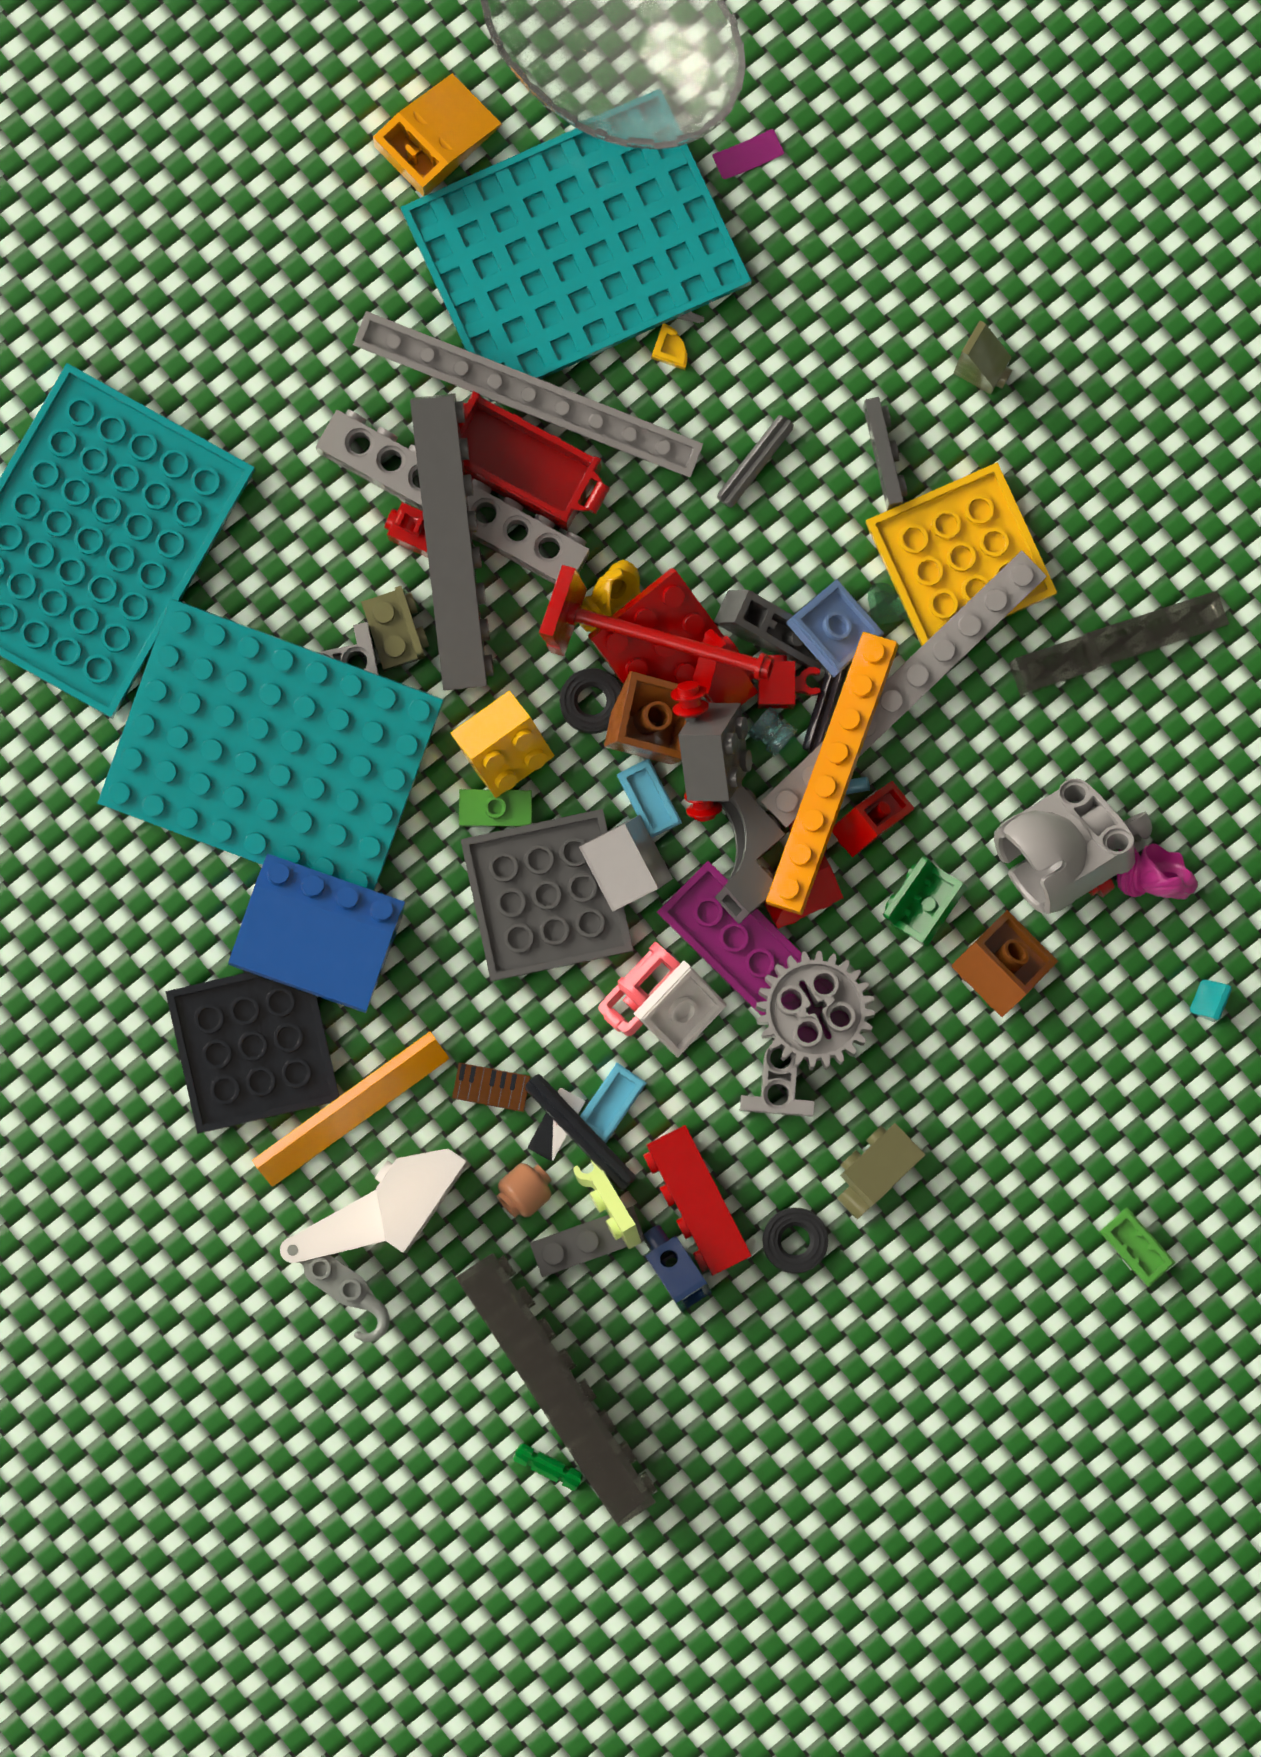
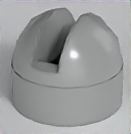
M1147 812L1139 813L1123 821L1131 831L1134 842H1141L1142 838L1148 839L1151 835L1152 824Z

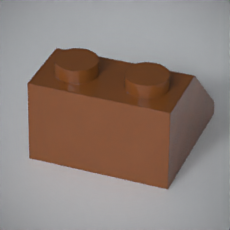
M633 671L629 672L611 711L604 747L670 765L682 761L678 734L687 721H685V718L673 713V706L679 703V701L673 700L670 695L672 690L677 688L678 684Z
M1006 910L951 967L991 1008L1003 1017L1052 969L1058 960Z

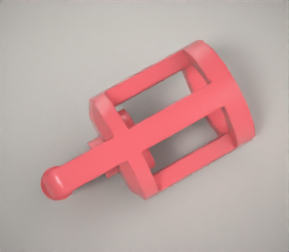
M654 942L649 947L650 951L624 978L621 977L617 981L618 985L605 997L598 1007L604 1016V1020L615 1030L622 1032L626 1036L635 1034L643 1023L636 1016L628 1023L612 1007L625 994L626 996L623 1001L636 1012L680 965L657 942ZM663 963L670 971L647 994L640 985Z

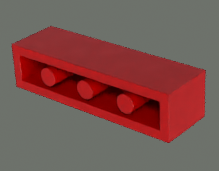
M686 1125L646 1144L649 1152L643 1154V1157L652 1174L659 1171L665 1185L659 1188L669 1207L676 1204L682 1216L676 1222L685 1240L693 1238L698 1248L697 1251L693 1252V1256L702 1273L709 1270L711 1275L714 1276L751 1257L752 1255Z

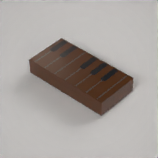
M459 1062L452 1099L524 1112L528 1094L525 1090V1085L529 1082L531 1076Z

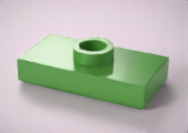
M459 789V827H520L532 824V790H508L495 798L490 790Z
M1127 1207L1099 1231L1147 1287L1176 1263Z

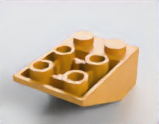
M452 73L398 112L373 136L375 148L424 197L430 194L502 123Z

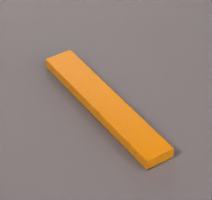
M428 1032L252 1160L269 1184L272 1187L448 1061L450 1059L433 1034Z

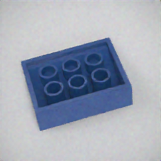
M267 853L252 891L228 965L366 1013L403 918L405 902Z

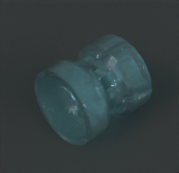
M770 706L754 723L747 734L755 741H762L766 745V751L775 757L798 730L791 723L781 721L779 713Z

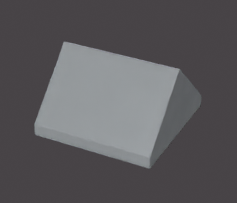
M640 815L579 847L612 912L659 889L673 879Z

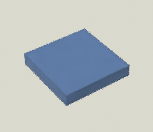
M838 579L786 622L833 677L852 662L863 632L880 637L884 634Z

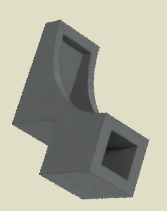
M742 785L736 789L730 801H717L722 805L732 825L736 842V857L728 882L715 898L738 924L766 902L774 876L767 868L760 866L757 861L770 851L785 835L777 819L771 814H767L757 803L753 792Z

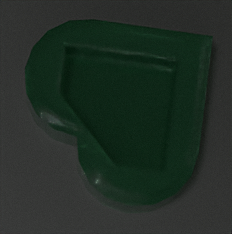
M877 583L869 589L868 605L870 615L878 626L901 622L908 617L898 593H895L889 584Z

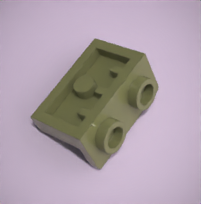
M402 586L395 587V591L361 601L384 672L425 658L423 649L429 647L423 626L415 628L411 615L418 613L411 592L404 594Z

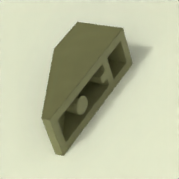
M979 321L960 354L953 374L991 395L996 386L1001 389L1004 387L1013 370L1007 367L1011 360L1010 354L986 323Z

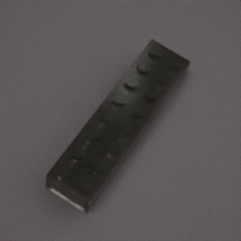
M492 1253L458 1275L456 1279L618 1527L655 1504L656 1499L653 1494L658 1492V1489L646 1471L639 1474L632 1464L637 1461V1457L627 1441L624 1440L619 1444L612 1432L617 1429V1426L606 1409L599 1413L592 1401L597 1396L585 1378L580 1382L577 1380L572 1372V1369L577 1366L565 1347L559 1351L551 1340L556 1336V1333L545 1317L538 1320L531 1308L536 1305V1302L526 1287L523 1286L518 1289L511 1279L516 1272L505 1255L498 1258L495 1253Z

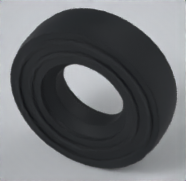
M597 668L583 669L574 673L566 680L560 693V709L564 719L571 727L583 733L597 734L607 731L611 711L622 690L620 683L610 673ZM589 687L600 689L606 696L605 708L596 715L586 714L578 706L580 693Z
M788 1208L776 1213L768 1221L763 1232V1249L768 1260L776 1268L787 1273H804L815 1268L823 1260L828 1248V1233L822 1220L813 1212L803 1208ZM791 1226L802 1227L807 1231L810 1238L808 1249L800 1255L787 1253L781 1245L783 1232Z

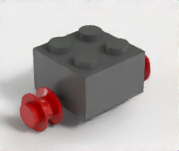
M685 681L679 683L670 695L673 700L679 701V703L673 706V713L685 718V721H687L678 734L686 788L684 798L687 802L692 803L687 807L686 813L697 821L705 822L714 819L722 811V805L717 801H730L736 789L741 787L742 779L746 773L751 770L752 753L746 749L745 741L748 733V721L746 717H742L741 703H708L701 700L707 694L706 687L699 685L696 681Z

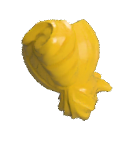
M619 560L617 563L612 564L609 570L597 580L592 595L584 598L582 609L611 617L641 593L638 569L626 560ZM579 623L586 632H592L596 629L595 627Z

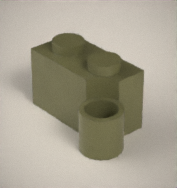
M896 1123L887 1130L881 1125L866 1140L871 1145L862 1154L855 1150L841 1164L845 1171L840 1176L849 1187L837 1199L856 1219L860 1218L925 1156L924 1152Z

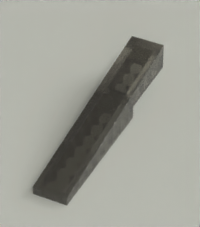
M1214 591L1017 657L1009 663L1020 696L1023 697L1229 625L1218 591Z

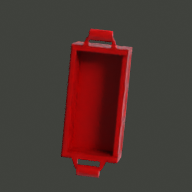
M473 391L468 402L464 403L466 422L459 424L461 438L468 439L470 459L463 460L465 474H471L472 481L475 479L484 483L493 492L502 497L513 499L528 511L549 519L566 531H568L578 511H590L597 514L610 490L598 476L602 469L599 457H592L562 441L561 438L551 435L523 420L518 415L512 414L482 398L479 393ZM596 481L597 483H596V485H595L593 491L591 492V494H590V496H589L587 502L585 503L584 506H582V504H583V502H584V500H585L587 494L589 493V491H590V489H591L593 483Z

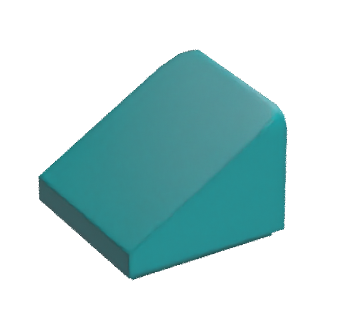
M1202 980L1190 1007V1012L1212 1022L1219 1020L1230 996L1231 986L1215 981Z

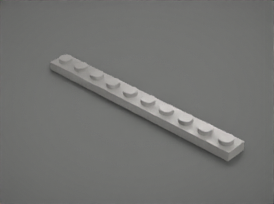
M368 311L364 314L353 346L470 392L475 391L480 396L687 477H691L703 443Z
M1022 550L886 680L859 757L1047 577ZM822 743L761 801L765 808L785 828L797 816Z

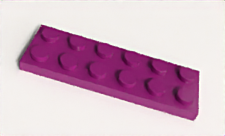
M707 861L657 911V914L760 1016H763L765 1012L757 1010L756 1004L767 1001L758 994L760 988L771 989L765 982V977L770 975L778 978L775 966L779 964L788 969V957L792 956L797 963H800L802 953L758 909L738 924L715 898L728 880ZM820 978L814 981V988L818 993L829 994L833 991V985L829 980ZM799 982L800 988L810 1002L807 1013L809 1015L813 1013L817 1015L825 1038L831 1039V1033L827 1030L820 1017L824 1008L822 1006H814L805 982ZM786 994L781 997L782 1005L788 1010H795L801 1006L799 998L794 994ZM838 1010L830 1014L831 1022L837 1027L847 1026L850 1022L849 1016L843 1011ZM804 1026L797 1030L798 1037L803 1042L811 1043L817 1039V1034L811 1027Z

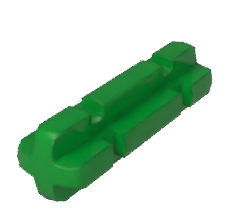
M524 1443L518 1446L513 1456L515 1462L525 1467L526 1465L531 1466L530 1470L556 1483L558 1480L561 1481L562 1486L572 1491L578 1488L583 1478V1474L572 1467L568 1469L565 1467L566 1464L540 1451L536 1453L534 1448Z

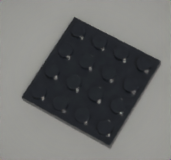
M250 972L165 991L197 1134L330 1104L340 1097L317 996Z

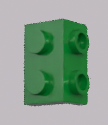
M923 856L918 863L911 866L907 872L906 881L899 891L888 899L883 916L893 927L927 947L968 887L960 880L935 866L930 859Z

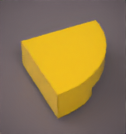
M664 323L662 324L651 359L685 370L687 365L685 344L677 331Z

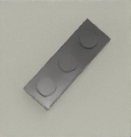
M879 397L865 399L863 409L886 509L890 510L903 503L902 497L907 496V487L904 476H897L894 462L899 461V453L896 441H889L886 427H891L887 405L881 406Z
M634 1207L626 1208L637 1227L641 1242L644 1241L642 1238L643 1232ZM609 1215L531 1242L530 1245L541 1276L545 1277L627 1247L622 1237L615 1240L606 1223V1220L610 1219Z

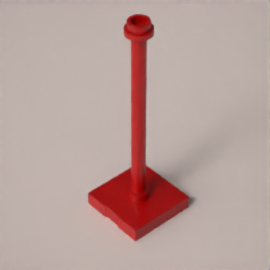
M566 565L561 566L539 630V634L545 640L549 651L560 656H565L574 627L577 623L748 670L754 672V679L759 681L761 679H769L774 665V659L769 658L768 654L760 653L759 657L756 658L582 609L587 588L576 568Z

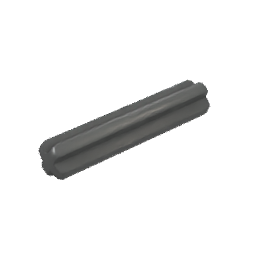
M782 415L775 419L719 491L717 498L721 503L730 508L735 505L793 430L794 424Z

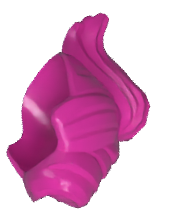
M1153 843L1144 847L1141 856L1134 847L1135 864L1133 868L1126 873L1117 874L1118 888L1124 894L1132 897L1149 893L1157 897H1172L1184 900L1190 894H1193L1198 887V881L1193 873L1186 869L1181 853L1168 852L1161 846Z

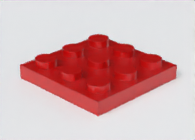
M673 568L669 569L611 616L699 642H703L705 632L710 628L721 638L724 637L684 580ZM596 628L587 635L623 684L631 671L677 684L693 681L698 656Z

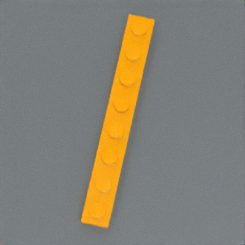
M863 632L769 890L766 899L768 905L799 915L803 914L899 647L896 641Z

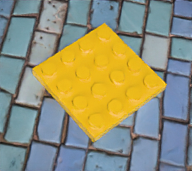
M998 462L867 519L865 522L921 646L944 626L1021 550L1047 577L1005 617L1057 594Z

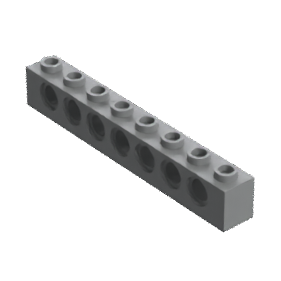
M336 410L316 445L318 454L423 511L420 488L413 484V480L418 474L415 446L411 444L409 448L400 445L396 442L398 437L382 427H379L377 431L364 425L367 421L365 418L351 410H347L346 414ZM365 438L369 440V449L362 454L353 452L350 448L355 439ZM389 455H396L402 460L401 466L395 471H387L382 467L383 460ZM473 479L474 496H467L469 511L475 510L477 514L481 508L490 507L497 513L496 518L490 523L485 524L477 520L478 532H472L473 540L553 584H556L562 565L576 568L577 572L580 573L590 555L589 548L585 547L587 542L583 538L569 531L566 536L553 529L555 524L539 514L532 518L522 512L524 507L508 497H504L503 501L490 494L492 491L490 487ZM520 524L527 528L528 534L523 540L514 541L509 538L507 533L513 525ZM553 542L557 544L560 549L559 553L554 558H544L539 553V548L543 543Z

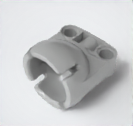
M1078 778L1063 782L1059 790L1020 814L1007 819L994 832V843L1001 862L1010 863L1021 854L1025 856L1026 859L1012 867L1008 871V875L1024 899L1041 913L1049 914L1063 910L1076 899L1116 874L1130 871L1135 864L1134 837L1131 831L1103 797L1088 783Z

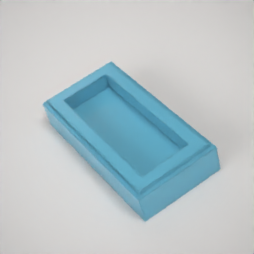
M646 759L617 774V778L636 815L641 816L651 838L682 824L650 759Z
M616 1063L580 1117L607 1143L647 1083L619 1063Z

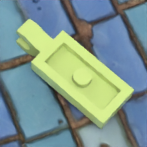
M592 1160L594 1169L588 1174L582 1173L580 1168L575 1166L573 1169L578 1183L585 1187H592L595 1190L590 1193L594 1205L599 1213L606 1210L610 1219L606 1220V1223L615 1240L622 1237L628 1249L642 1243L634 1221L604 1171H601Z

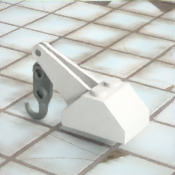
M450 1149L400 1157L393 1164L390 1161H386L375 1177L380 1182L376 1190L294 1236L287 1238L280 1246V1254L289 1263L302 1264L308 1281L341 1304L368 1310L375 1315L378 1323L376 1329L371 1333L365 1334L357 1331L354 1333V1337L362 1342L379 1340L386 1334L389 1327L390 1316L387 1308L381 1301L376 1299L360 1275L331 1255L385 1241L401 1252L407 1253L469 1162Z

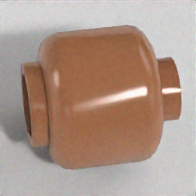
M520 1163L498 1183L500 1193L497 1195V1199L513 1217L516 1218L520 1215L528 1218L551 1198L548 1184L552 1180L539 1165L532 1168L525 1163Z

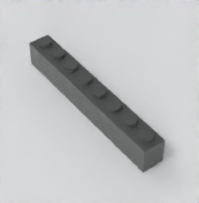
M456 393L415 397L410 400L443 691L487 686L488 676H494L492 654L485 655L484 641L490 640L488 618L481 619L480 605L486 604L484 583H477L476 569L482 568L480 547H473L472 532H478L476 511H469L467 496H474L472 475L465 474L463 460L470 459L468 439L461 438L459 426L460 423L466 422L463 401L457 402Z

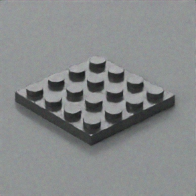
M603 809L461 839L491 982L633 952L624 906L612 912L579 849L583 844L608 832Z

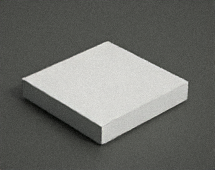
M683 961L636 1010L634 1015L678 1058L727 1004L688 963Z

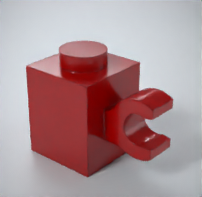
M402 502L398 510L394 508L391 510L384 528L389 530L387 533L388 540L428 558L423 511Z
M768 655L769 658L774 659V665L768 680H758V709H794L795 693H802L807 696L820 694V688H811L806 684L807 677L811 675L820 676L819 668H806L799 676L795 677V661H787L786 655Z

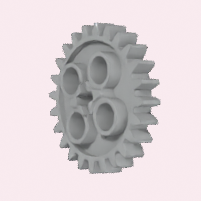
M804 951L802 952L800 963H797L792 956H789L787 959L788 969L779 964L775 966L778 978L770 975L765 977V982L771 989L760 988L758 994L767 1001L756 1004L757 1010L765 1012V1015L757 1018L756 1022L758 1025H768V1028L764 1030L761 1037L762 1039L774 1038L770 1046L771 1051L779 1047L784 1049L781 1057L782 1061L793 1055L795 1056V1067H798L802 1060L805 1059L808 1060L809 1069L813 1070L816 1061L821 1060L826 1070L829 1068L830 1058H834L839 1065L843 1064L844 1058L842 1053L844 1051L852 1057L855 1056L856 1050L853 1042L864 1046L866 1039L860 1032L867 1033L872 1030V1026L865 1022L864 1019L874 1018L875 1011L866 1009L865 1006L873 1003L874 996H863V992L867 990L869 983L863 982L858 984L856 982L861 973L860 970L854 971L851 974L847 972L850 961L846 960L838 966L835 964L836 954L834 953L830 956L828 962L823 961L821 951H817L815 959L810 960L808 954ZM820 978L829 980L833 985V991L829 994L818 993L814 988V981ZM799 982H805L814 1006H822L824 1008L820 1017L827 1030L831 1033V1039L825 1038L817 1015L815 1013L810 1015L807 1013L810 1002L800 988ZM786 994H794L799 998L801 1006L795 1010H788L782 1005L781 997ZM838 1010L843 1011L849 1016L850 1022L847 1026L837 1027L831 1022L830 1014ZM804 1026L811 1027L815 1030L817 1039L811 1043L803 1042L798 1037L797 1030Z

